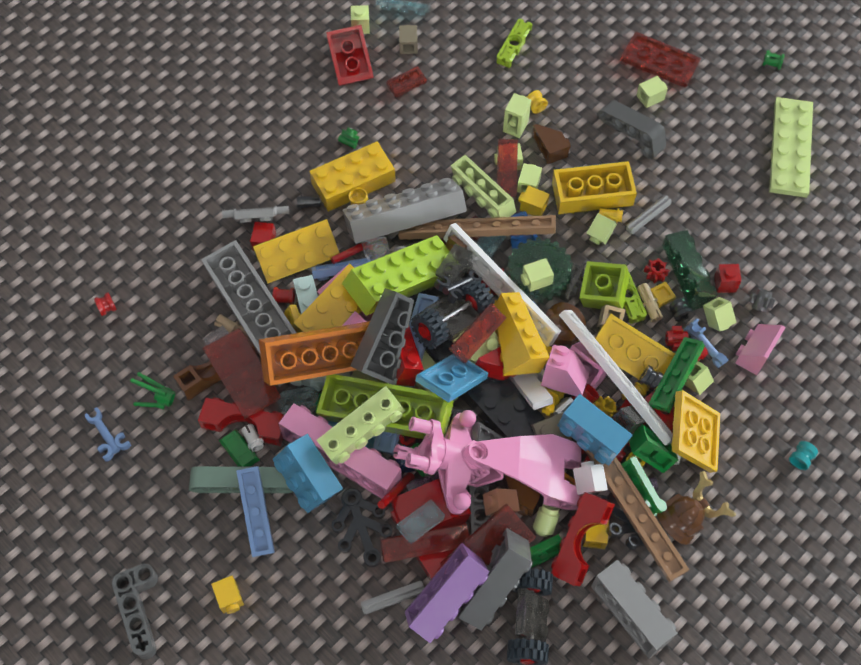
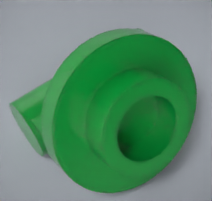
M347 127V130H342L338 141L355 149L360 136L357 135L358 131Z

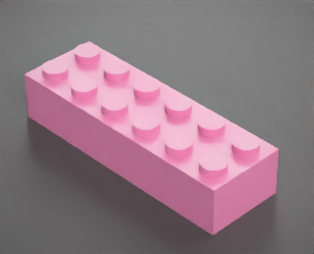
M293 403L279 422L283 439L292 443L308 434L330 468L381 499L402 479L400 465L392 459L386 460L374 448L368 449L363 447L360 450L356 449L350 454V458L347 461L336 465L316 441L330 430L332 426L328 424L325 418L312 415L311 411L303 405L299 407Z

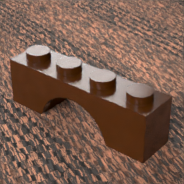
M242 331L226 341L221 352L212 360L198 366L189 365L175 374L173 378L178 388L189 401L257 356L255 347Z

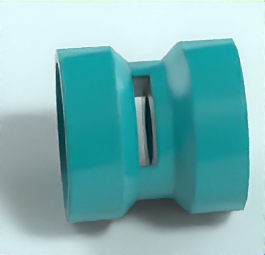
M800 441L796 446V452L790 455L789 461L796 468L807 470L811 465V459H815L818 449L807 441Z

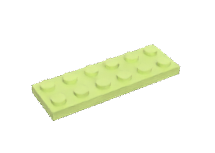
M776 97L769 186V192L805 198L809 195L813 102Z

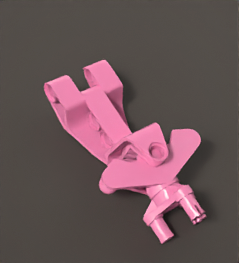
M465 410L454 416L444 437L440 421L433 419L428 421L412 416L409 421V430L425 433L426 435L422 443L414 449L399 444L394 448V452L397 454H393V457L406 460V467L423 470L424 473L433 475L436 470L438 471L447 508L455 515L463 513L471 504V495L466 490L467 485L481 487L502 480L504 474L544 496V505L564 510L578 509L577 502L580 495H577L575 485L569 484V481L564 480L565 468L574 469L580 467L581 448L576 442L554 434L472 441V427L476 422V415L471 410Z

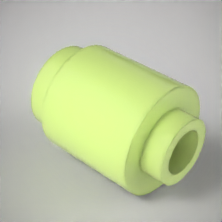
M544 504L542 507H539L533 524V529L537 535L542 537L553 535L560 516L559 508Z

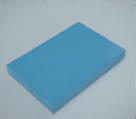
M455 352L417 374L415 381L445 401L451 402L486 380L488 372Z

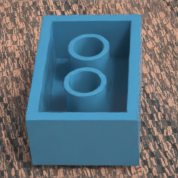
M581 394L566 409L557 425L565 436H571L577 441V445L586 451L589 450L594 454V458L598 462L608 466L632 437L630 432Z
M308 434L287 445L273 458L275 468L278 472L282 473L288 488L294 492L300 507L305 509L307 513L322 505L343 489Z

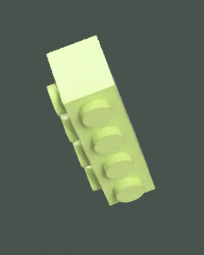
M466 155L451 165L452 179L464 188L468 196H473L481 208L485 207L492 218L511 217L516 213L513 198Z
M385 386L316 441L332 462L336 465L344 463L350 458L352 452L365 447L371 437L380 435L389 423L398 421L403 416L402 413L405 410L387 386Z

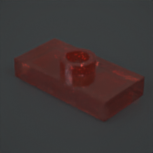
M417 66L386 81V84L396 98L427 83V78Z

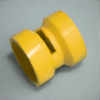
M356 188L350 191L348 195L351 205H361L368 200V194L363 188Z

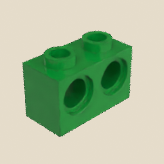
M643 424L629 439L632 453L662 473H665L678 461L677 454L672 452L671 443L665 446L654 431Z

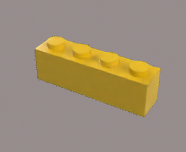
M519 292L501 293L493 313L496 330L499 333L498 344L501 346V362L504 364L503 376L540 373L550 357Z

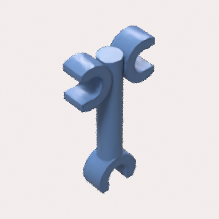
M696 318L683 331H687L691 339L704 342L714 365L719 368L728 359L724 354L719 353L704 336L703 332L706 328H701L698 325L699 319Z
M96 407L94 409L97 415L91 418L86 413L85 418L90 424L96 426L107 443L101 444L97 448L100 453L105 450L108 451L103 456V459L107 462L120 450L130 448L131 444L129 441L123 444L120 443L122 439L126 438L123 432L117 434L114 440L102 421L101 411Z

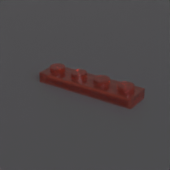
M466 523L380 539L384 563L457 549L461 543L466 547L470 546Z

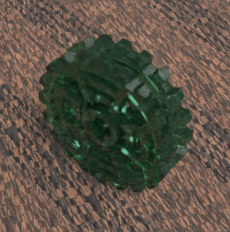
M536 237L535 241L529 238L525 244L520 242L518 249L513 248V255H509L507 276L532 301L538 299L539 302H543V299L546 298L548 301H551L553 296H561V290L566 291L567 284H570L573 263L569 262L571 260L570 254H565V247L560 248L558 242L551 243L549 238H546L545 241L541 240L540 237ZM546 258L554 274L553 284L530 292L528 286H524L521 280L523 266Z

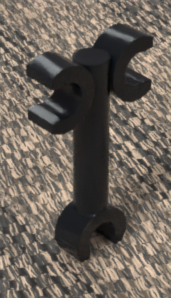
M471 270L466 278L451 285L450 279L446 276H443L441 281L436 279L434 287L448 295V301L455 304L457 299L461 301L465 295L460 290L461 287L473 280L482 281L483 278H475L474 274L476 271Z

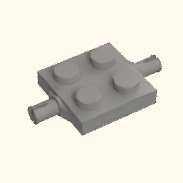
M289 206L222 210L223 218L240 219V223L254 221L253 218H259V221H270L278 214H289Z

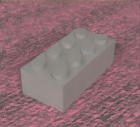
M616 560L596 576L591 587L649 659L677 635L676 627L669 618H665L660 612L661 608L657 602L648 598L643 585L638 581L635 582L630 576L629 568L624 563L621 564Z

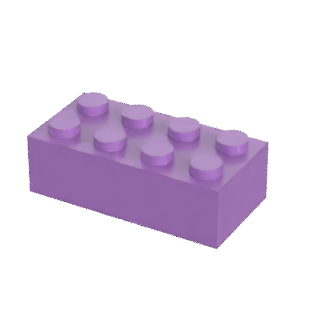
M461 543L405 611L408 626L429 643L434 638L438 639L443 633L447 622L453 621L459 612L458 609L462 604L470 601L476 587L483 585L487 580L489 570L483 560Z

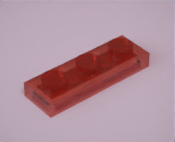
M498 139L497 184L511 197H517L518 139Z
M492 303L489 304L451 345L449 350L463 364L466 363L502 324L506 317Z

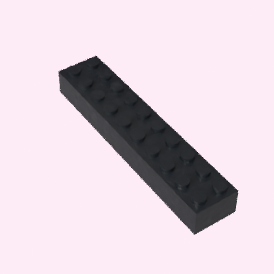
M417 293V294H415V295H413V296L408 297V298L414 300V302H413V307H412V312H411V317H410V321H411V318H412V314H413V311H414L415 304H416V301H417V298H418V294H419V293ZM438 306L437 311L439 312V316H443V318L447 316V314ZM451 318L445 321L447 323L446 328H449L448 340L434 349L425 348V351L435 363L442 361L455 352L459 354L460 351L465 349L463 344L458 347L453 344V340L458 337L462 330ZM487 377L486 380L460 395L482 420L489 421L491 430L503 438L534 435L531 424L546 419L537 409H532L520 391L508 378L499 380Z

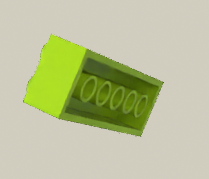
M438 235L351 269L342 285L367 316L375 312L385 288L410 297L433 287L436 279L441 281L443 276L450 279L461 265L446 248Z
M337 374L326 376L316 413L327 421L339 423L387 386L405 412L402 413L403 416L398 421L389 423L385 427L384 432L424 439L425 433L409 430V421L412 416L428 421L431 419L440 421L443 437L447 432L454 403L453 400L447 402L431 391Z

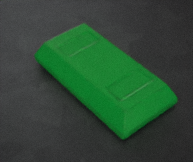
M237 429L219 440L238 467H251L260 461L256 454L248 448L247 442Z

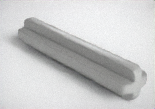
M664 195L628 223L626 231L629 234L637 232L666 209L672 200L667 195Z
M418 581L361 602L362 611L364 614H369L416 597L424 589L422 581Z

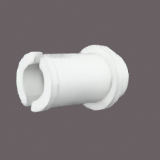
M248 424L250 433H248L245 426L241 432L248 442V448L253 452H257L264 447V440L259 438L254 425Z

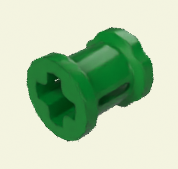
M767 50L762 66L769 65L780 70L785 54L778 55Z

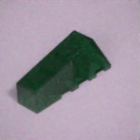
M688 230L665 235L662 246L682 293L688 299L689 308H692V310L703 308L704 304L716 299L717 290L709 280V272L702 264V256L695 248L694 238L690 236Z

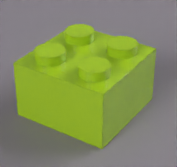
M587 261L579 297L583 307L601 309L604 305H610L623 309L630 276L627 266Z

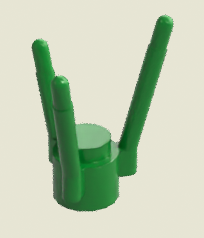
M140 372L137 373V376L157 388L133 378L130 379V382L155 392L154 400L157 401V403L134 402V406L155 407L164 410L165 406L170 407L175 398V391H172L173 389L161 385Z

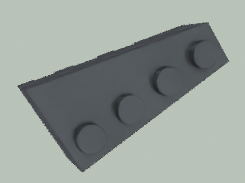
M384 289L351 363V367L386 383L397 384L396 374L397 369H400L401 365L400 354L402 347L405 346L406 339H404L406 328L409 326L413 299L390 289Z
M508 528L502 534L505 536L500 546L496 544L492 550L493 554L489 565L485 564L489 570L487 580L483 585H478L473 591L470 601L466 604L463 603L458 609V618L481 631L486 624L489 625L492 622L498 607H503L509 592L517 588L520 577L523 573H527L532 566L529 541Z

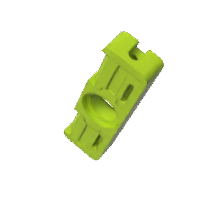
M523 19L517 20L497 54V64L507 68L511 67V63L522 49L529 31H532L531 22L525 23ZM517 41L519 44L514 46L510 42Z
M630 275L627 290L631 291L633 296L625 297L624 308L629 318L628 322L633 324L644 321L647 312Z

